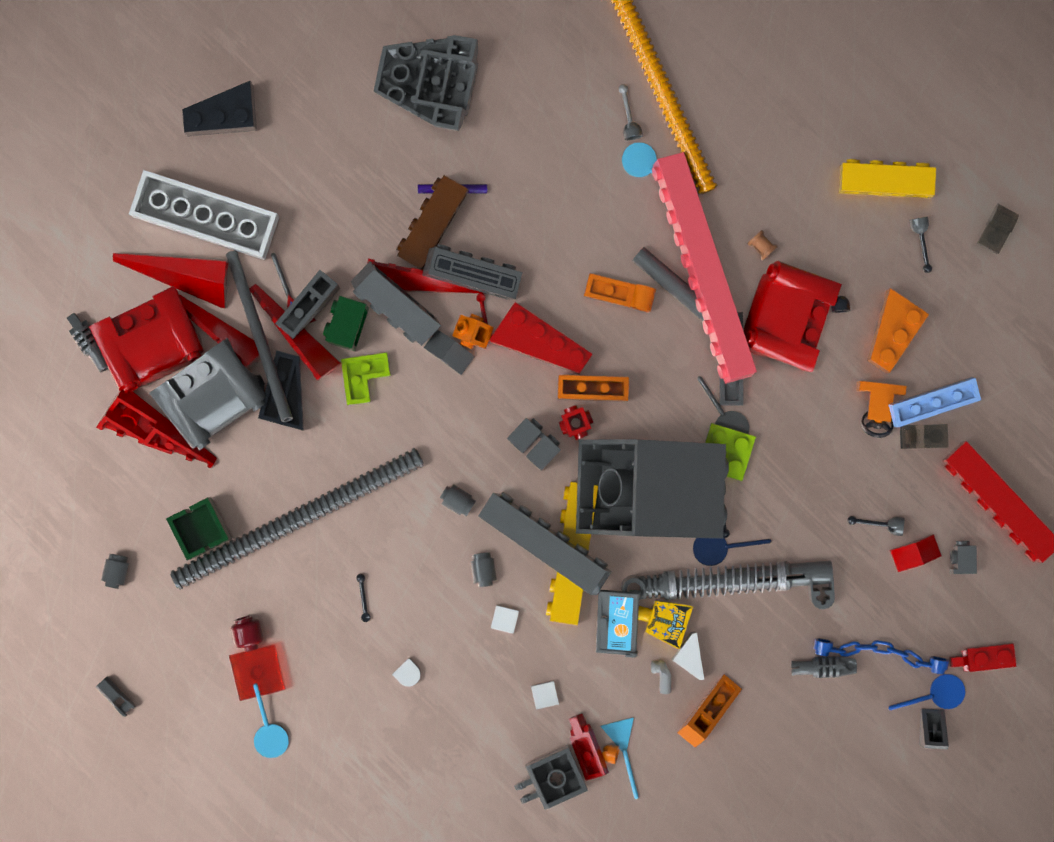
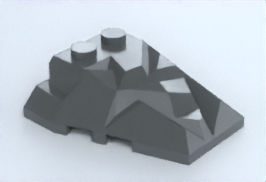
M453 35L439 40L426 39L425 42L419 43L407 42L383 46L374 92L435 127L459 131L463 124L464 116H467L478 69V63L476 62L478 40Z

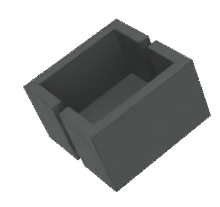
M525 418L507 440L523 454L538 437L541 438L526 457L542 471L560 452L561 449L558 447L560 442L551 434L548 437L541 432L543 426L534 418L530 421Z

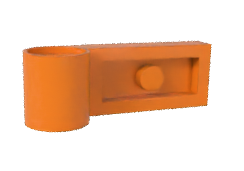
M590 273L584 297L651 312L656 289Z

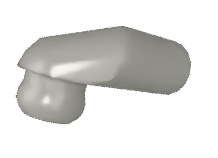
M662 660L652 661L651 672L653 674L659 673L660 693L670 694L671 673L666 663Z

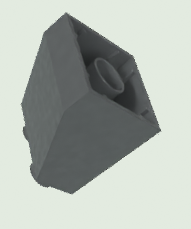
M640 439L579 440L576 534L723 538V526L727 521V508L724 504L725 478L729 471V464L726 458V444ZM594 485L598 486L595 509H593Z

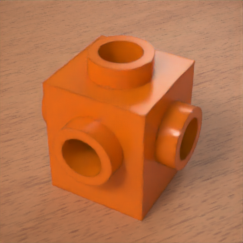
M471 314L470 317L460 315L452 336L459 339V344L472 349L475 345L486 349L494 327L484 323V318L474 314Z

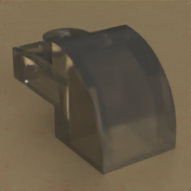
M998 203L988 219L977 244L995 254H999L1009 234L1013 231L1019 214Z
M948 424L901 426V449L949 448Z

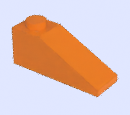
M724 674L691 713L677 733L692 746L697 747L706 740L742 688Z

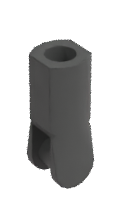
M108 676L96 686L123 717L127 716L126 713L131 708L134 709L136 707ZM119 697L125 701L121 706L116 702Z

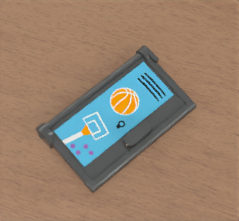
M600 590L598 592L597 653L620 654L631 658L637 657L640 591Z

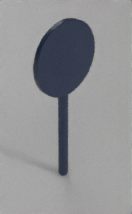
M696 538L693 544V554L701 564L715 566L725 559L730 548L769 544L772 541L771 539L727 544L725 538Z

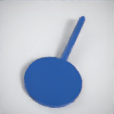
M943 674L932 682L930 695L891 705L888 709L894 710L932 699L940 708L953 709L964 700L965 686L958 677L952 674Z

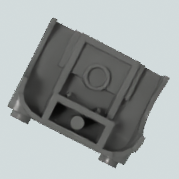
M228 338L204 353L203 356L149 393L192 449L197 447L199 450L211 443L209 438L224 429L249 410L253 409L255 412L265 405L264 399L267 398L264 392L265 383L260 374L255 375L251 373L241 363Z

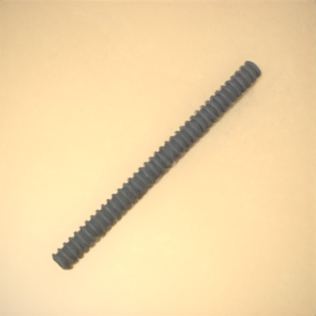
M412 448V452L406 451V455H399L398 459L393 458L392 462L389 463L387 461L386 465L383 466L381 464L379 465L380 468H373L372 472L367 471L366 475L363 476L361 474L360 478L357 479L355 477L352 482L347 481L345 486L341 484L339 489L335 487L333 492L328 491L327 495L322 494L321 498L318 499L316 497L313 502L308 501L307 505L302 504L301 508L296 507L295 511L292 512L290 510L287 515L282 514L280 519L276 517L274 522L270 520L268 525L263 524L262 528L257 527L256 531L253 532L251 530L248 535L243 534L242 538L237 537L236 541L231 540L230 544L227 545L225 543L222 548L217 547L215 552L211 550L209 555L205 553L203 558L198 557L197 561L192 560L189 565L186 563L183 568L178 567L177 571L172 570L170 575L175 586L181 590L184 585L189 586V582L195 583L197 578L200 580L203 578V575L208 576L209 572L214 573L215 569L218 568L220 570L223 565L228 566L229 562L234 563L235 559L240 560L241 556L244 555L246 557L249 552L254 553V549L260 550L262 545L266 547L268 542L273 543L274 539L279 540L280 536L283 535L285 537L288 532L293 533L294 529L299 530L300 526L305 527L306 523L309 522L311 524L314 519L319 520V516L325 517L327 512L331 514L333 509L338 510L339 506L344 507L345 503L348 502L350 504L353 499L358 500L359 496L364 497L365 493L368 492L370 494L371 490L374 489L376 491L379 486L384 487V483L390 484V480L394 479L396 481L398 476L403 477L404 473L407 472L409 474L411 473L410 470L413 469L415 471L417 470L416 467H423L424 463L417 449Z

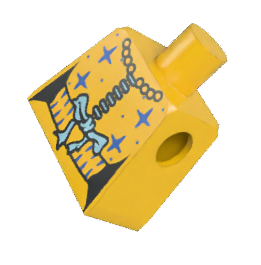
M654 600L652 609L639 605L638 620L647 622L646 633L680 649L693 606Z

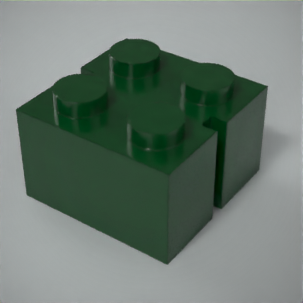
M339 296L338 301L334 300L330 313L333 315L331 323L327 322L323 331V335L326 337L325 341L355 352L369 311L367 304Z
M207 497L190 506V510L193 511L191 513L189 509H184L166 518L187 561L209 551L207 546L213 549L232 539L211 497Z

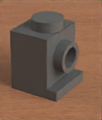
M956 541L954 550L950 551V563L954 564V569H949V573L977 574V547L970 545V541Z

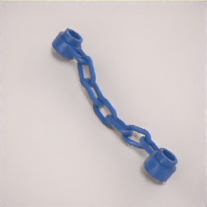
M816 638L813 648L815 649V654L820 656H829V652L839 653L843 657H848L859 653L861 650H872L880 654L894 653L902 656V659L912 667L931 668L930 672L935 674H944L949 664L948 659L936 656L930 657V662H925L911 650L901 651L895 649L892 643L879 640L873 641L872 644H860L854 641L836 648L833 647V641ZM875 644L888 645L890 647H887L888 651L878 650V646ZM855 645V649H857L855 651L846 653V650L843 649ZM908 653H910L919 661H916L914 664L906 657H909Z

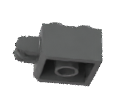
M568 745L527 763L525 767L530 778L514 785L516 790H522L526 786L534 784L536 791L524 795L520 800L523 804L539 797L545 810L588 791ZM554 772L563 775L558 783L556 780L551 781L550 779Z

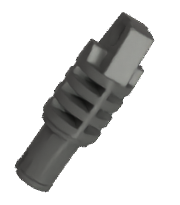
M75 313L69 315L67 320L73 327L69 332L83 354L91 358L100 373L109 369L87 320L81 322Z
M838 656L812 658V661H791V668H796L792 669L791 673L792 676L813 675L815 678H835L856 674L857 662L853 658Z

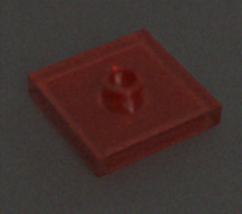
M275 644L229 655L240 701L256 697L253 687L255 683L258 684L261 696L286 690Z

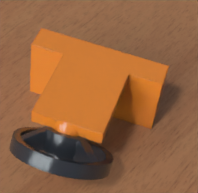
M866 381L857 382L856 391L870 392L868 411L861 420V427L865 433L875 438H883L891 434L894 425L888 404L893 403L894 395L905 396L907 386ZM867 417L871 421L865 425L864 419ZM871 427H873V428H875V429H881V428H883V429L887 430V432H885V433H875V432L870 431L868 428H871Z

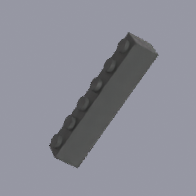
M502 492L501 494L493 493L478 517L590 595L598 594L612 572L606 568L608 564L598 557L593 559L587 555L589 551L579 544L576 546L569 542L570 537L561 531L556 533L551 530V524L544 519L539 518L537 520L532 517L531 514L533 512L523 505L518 507L512 503L514 499L508 494Z

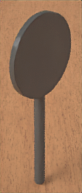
M699 376L698 381L720 413L715 424L749 434V423L746 417L736 411L724 412L703 378Z

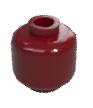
M251 615L235 619V624L231 626L235 647L244 648L245 652L257 649V644L261 643L264 639L259 620L253 619Z

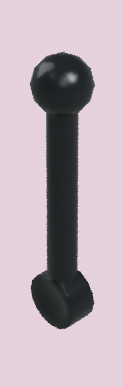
M358 574L356 580L359 582L363 610L361 620L368 622L371 616L367 612L364 590L365 576Z

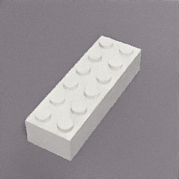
M143 170L129 215L133 218L262 260L266 259L280 217L277 213Z

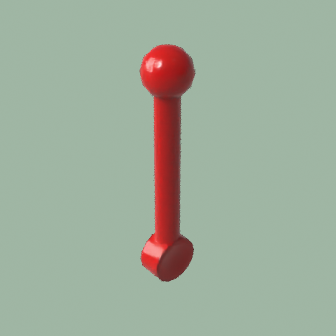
M480 293L476 296V300L480 304L482 318H484L483 322L488 324L484 305L485 295Z

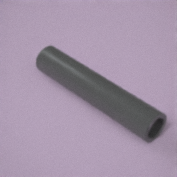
M643 247L632 261L703 321L702 313L696 307L695 300L697 298L695 291L691 290L684 280Z

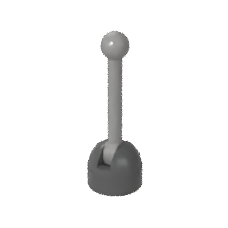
M622 84L619 87V92L622 93L628 119L623 134L626 141L636 140L643 137L642 129L639 124L632 120L626 93L628 87Z

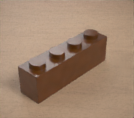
M443 175L442 179L438 177L431 188L434 191L431 198H425L420 207L422 211L420 217L413 219L408 228L411 231L407 239L402 238L396 249L399 251L398 257L420 270H424L429 248L437 247L469 192V189Z

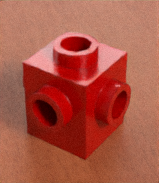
M577 405L564 409L565 414L561 415L562 421L558 422L563 435L568 433L569 438L574 436L575 440L588 436L587 431L592 429L590 424L594 423L589 410L584 411L583 407L578 408ZM575 418L579 419L580 426L573 427L571 421Z

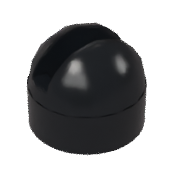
M838 296L835 306H831L832 313L850 312L849 300L845 296Z

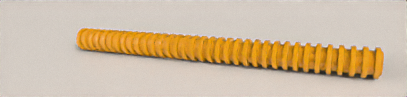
M611 0V3L615 4L614 9L618 10L617 16L621 17L620 22L624 23L623 29L627 30L626 36L630 37L629 42L633 43L632 49L636 50L635 55L639 56L638 62L642 63L641 69H645L644 75L648 76L647 82H650V88L654 89L653 95L657 96L656 101L660 102L659 108L663 109L662 115H665V121L669 122L668 128H671V134L675 135L674 141L678 142L677 147L681 148L680 153L684 152L690 172L693 175V181H696L695 187L699 188L698 194H705L715 189L717 183L713 182L715 178L710 175L711 170L707 168L709 166L708 163L704 162L706 158L701 155L702 150L698 149L700 145L695 142L696 137L692 135L694 133L693 130L689 129L691 125L686 122L688 120L687 117L683 116L685 112L680 109L681 104L677 103L679 99L674 96L675 91L671 89L673 87L672 84L668 83L670 79L665 76L667 74L666 71L662 70L664 66L659 63L661 61L660 58L656 57L658 53L653 50L654 45L650 43L652 40L647 37L649 33L644 30L646 28L645 25L641 24L643 20L638 17L640 15L639 12L635 11L636 5L632 4L634 1Z

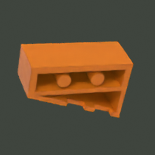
M891 288L886 290L884 303L867 359L869 363L886 374L891 372L929 315Z

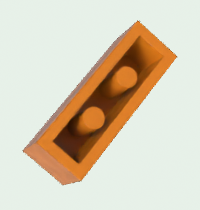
M558 375V400L628 402L629 377Z

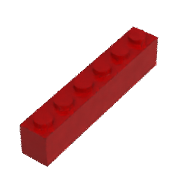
M967 441L961 442L942 460L946 464L944 469L952 477L956 475L962 481L960 486L968 494L972 492L978 498L976 503L984 511L989 510L994 515L992 520L1000 528L1005 527L1010 532L1008 537L1016 545L1021 544L1026 549L1024 554L1033 563L1035 561L1043 563L1054 553V534Z

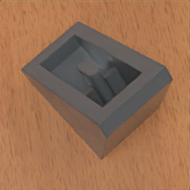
M438 329L424 346V349L460 375H462L475 357Z
M921 709L919 745L923 748L948 749L945 710Z

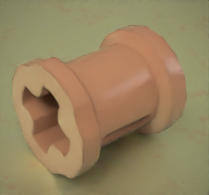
M763 230L747 243L748 246L755 248L761 255L762 260L778 247L765 237Z

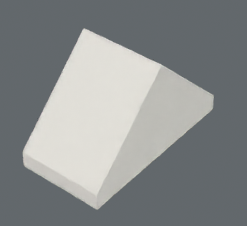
M691 632L672 660L697 679L704 680L698 636L696 632Z

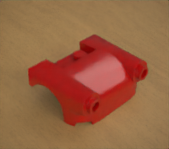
M775 261L770 264L766 274H763L759 281L744 326V334L750 352L787 363L803 371L813 372L820 352L816 348L830 306H835L842 284L781 261Z
M174 286L153 295V299L114 318L109 316L89 326L119 391L129 393L139 387L146 386L188 366L200 358L204 352L202 339L194 328L182 304L180 295Z

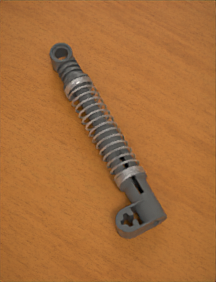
M831 560L793 564L787 561H780L776 565H772L770 562L769 566H764V563H762V566H757L755 563V567H749V564H747V567L744 568L740 564V568H735L733 565L732 569H727V566H725L724 574H720L719 567H717V574H713L710 567V575H705V569L702 568V575L699 576L695 568V576H690V570L687 569V577H683L681 569L679 572L680 577L675 576L674 570H668L659 574L657 578L656 575H653V578H650V575H647V578L635 575L627 576L621 586L622 591L628 592L627 587L630 583L639 584V591L641 592L639 600L646 599V596H649L650 599L652 595L655 598H658V595H660L661 598L664 597L666 600H676L677 598L681 599L682 592L685 598L688 599L689 591H691L692 597L695 598L697 590L702 598L704 590H706L708 597H710L712 589L715 596H718L719 589L721 588V592L725 596L727 592L733 595L737 591L740 595L742 591L746 594L749 593V590H752L753 593H756V590L763 593L764 589L770 592L773 588L777 592L778 590H790L791 587L808 586L809 599L819 609L829 608L835 600ZM792 574H802L799 576H786ZM829 584V587H822L823 592L827 595L823 597V601L816 597L820 595V590L813 588V585Z

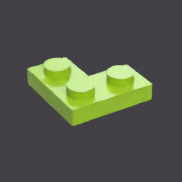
M388 353L341 359L347 405L371 402L368 379L391 376Z
M711 423L705 443L726 444V458L729 464L727 477L743 481L756 436Z

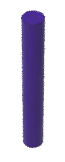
M418 184V194H433L434 191L431 189L433 184ZM461 184L469 189L468 194H487V184Z

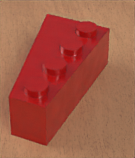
M516 302L512 305L489 340V343L578 375L593 355Z

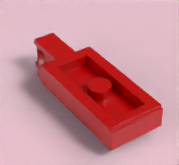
M1014 643L966 648V650H961L962 656L949 657L950 667L963 666L964 672L1017 667Z
M582 713L569 718L572 727L569 739L585 780L588 781L608 774L607 765L590 724H587Z

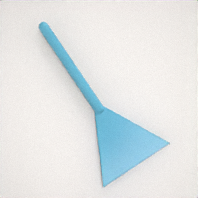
M634 717L600 726L612 741L620 747L634 798L638 799L639 796L627 753Z

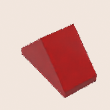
M934 534L890 550L897 572L924 565L942 556Z

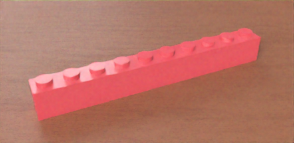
M682 152L657 159L652 168L653 178L659 183L660 199L666 204L668 210L666 212L667 220L670 225H673L675 231L674 241L677 246H680L682 252L681 262L683 267L688 270L690 276L688 277V283L691 290H694L696 294V307L702 313L704 319L703 329L706 334H709L711 353L714 357L716 356L719 364L717 366L718 374L721 379H724L725 384L751 377L757 370L685 154Z

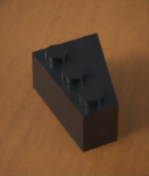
M276 350L274 363L293 419L288 422L281 421L269 383H267L265 390L267 398L264 399V402L266 404L260 408L258 419L304 431L300 357Z

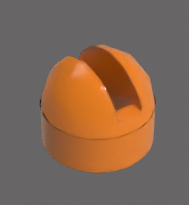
M613 744L604 746L602 749L604 760L608 763L616 764L620 747Z

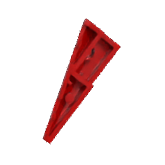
M113 253V262L226 309L227 261Z
M368 258L367 264L371 261L406 292L482 293L422 276L424 270L396 266V264L375 262L374 259Z
M254 284L249 288L250 292L275 324L285 310L257 284ZM275 324L303 363L313 373L316 380H320L341 365V362L306 329H303L293 339Z
M180 295L189 318L217 343L228 338L236 356L247 369L254 362L258 363L261 360L255 341Z
M119 391L96 426L99 430L107 428L116 431V435L119 437L127 435L136 438L139 444L171 455L173 452L186 456L185 460L191 462L194 459L207 463L208 468H211L217 459L205 448L201 450L197 447L192 449L170 420L133 391L129 393Z

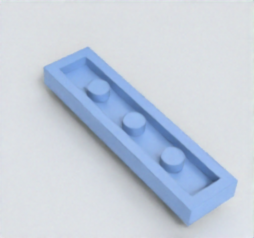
M971 377L888 405L893 425L898 428L980 401L981 397L976 378Z

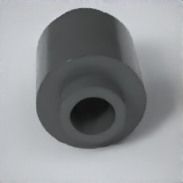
M454 484L451 488L447 486L440 496L443 499V506L458 515L463 514L466 517L476 500L471 498L472 495Z
M490 552L472 555L473 561L470 562L474 584L478 583L479 587L492 586V581L497 580L494 558H491Z
M109 553V558L105 560L101 581L105 582L106 587L119 589V585H124L129 565L127 563L128 557Z

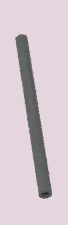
M230 251L226 254L270 389L281 421L288 422L293 417L237 251Z

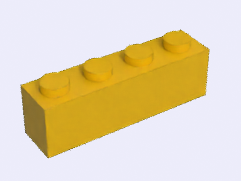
M847 159L846 163L840 165L839 193L932 198L935 196L936 167H930L929 163H916V166H907L906 162H893V165H883V161L878 160L869 161V164H860V160Z

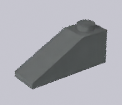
M319 270L275 324L294 339L328 304L340 289L339 285Z

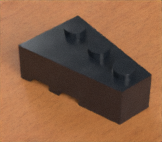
M247 81L182 109L184 133L188 137L257 131L254 86L251 81Z

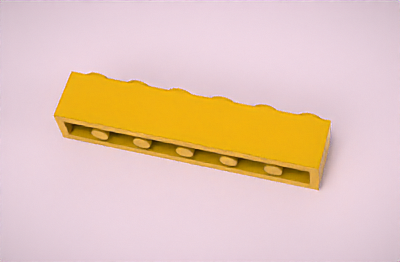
M570 482V486H565L563 500L568 501L567 508L561 510L560 523H564L563 533L570 537L569 542L574 546L579 544L589 551L591 534H576L577 483ZM594 485L593 509H595L598 486ZM557 572L556 579L551 578L549 592L554 593L553 602L548 601L546 615L550 616V621L578 625L583 589Z

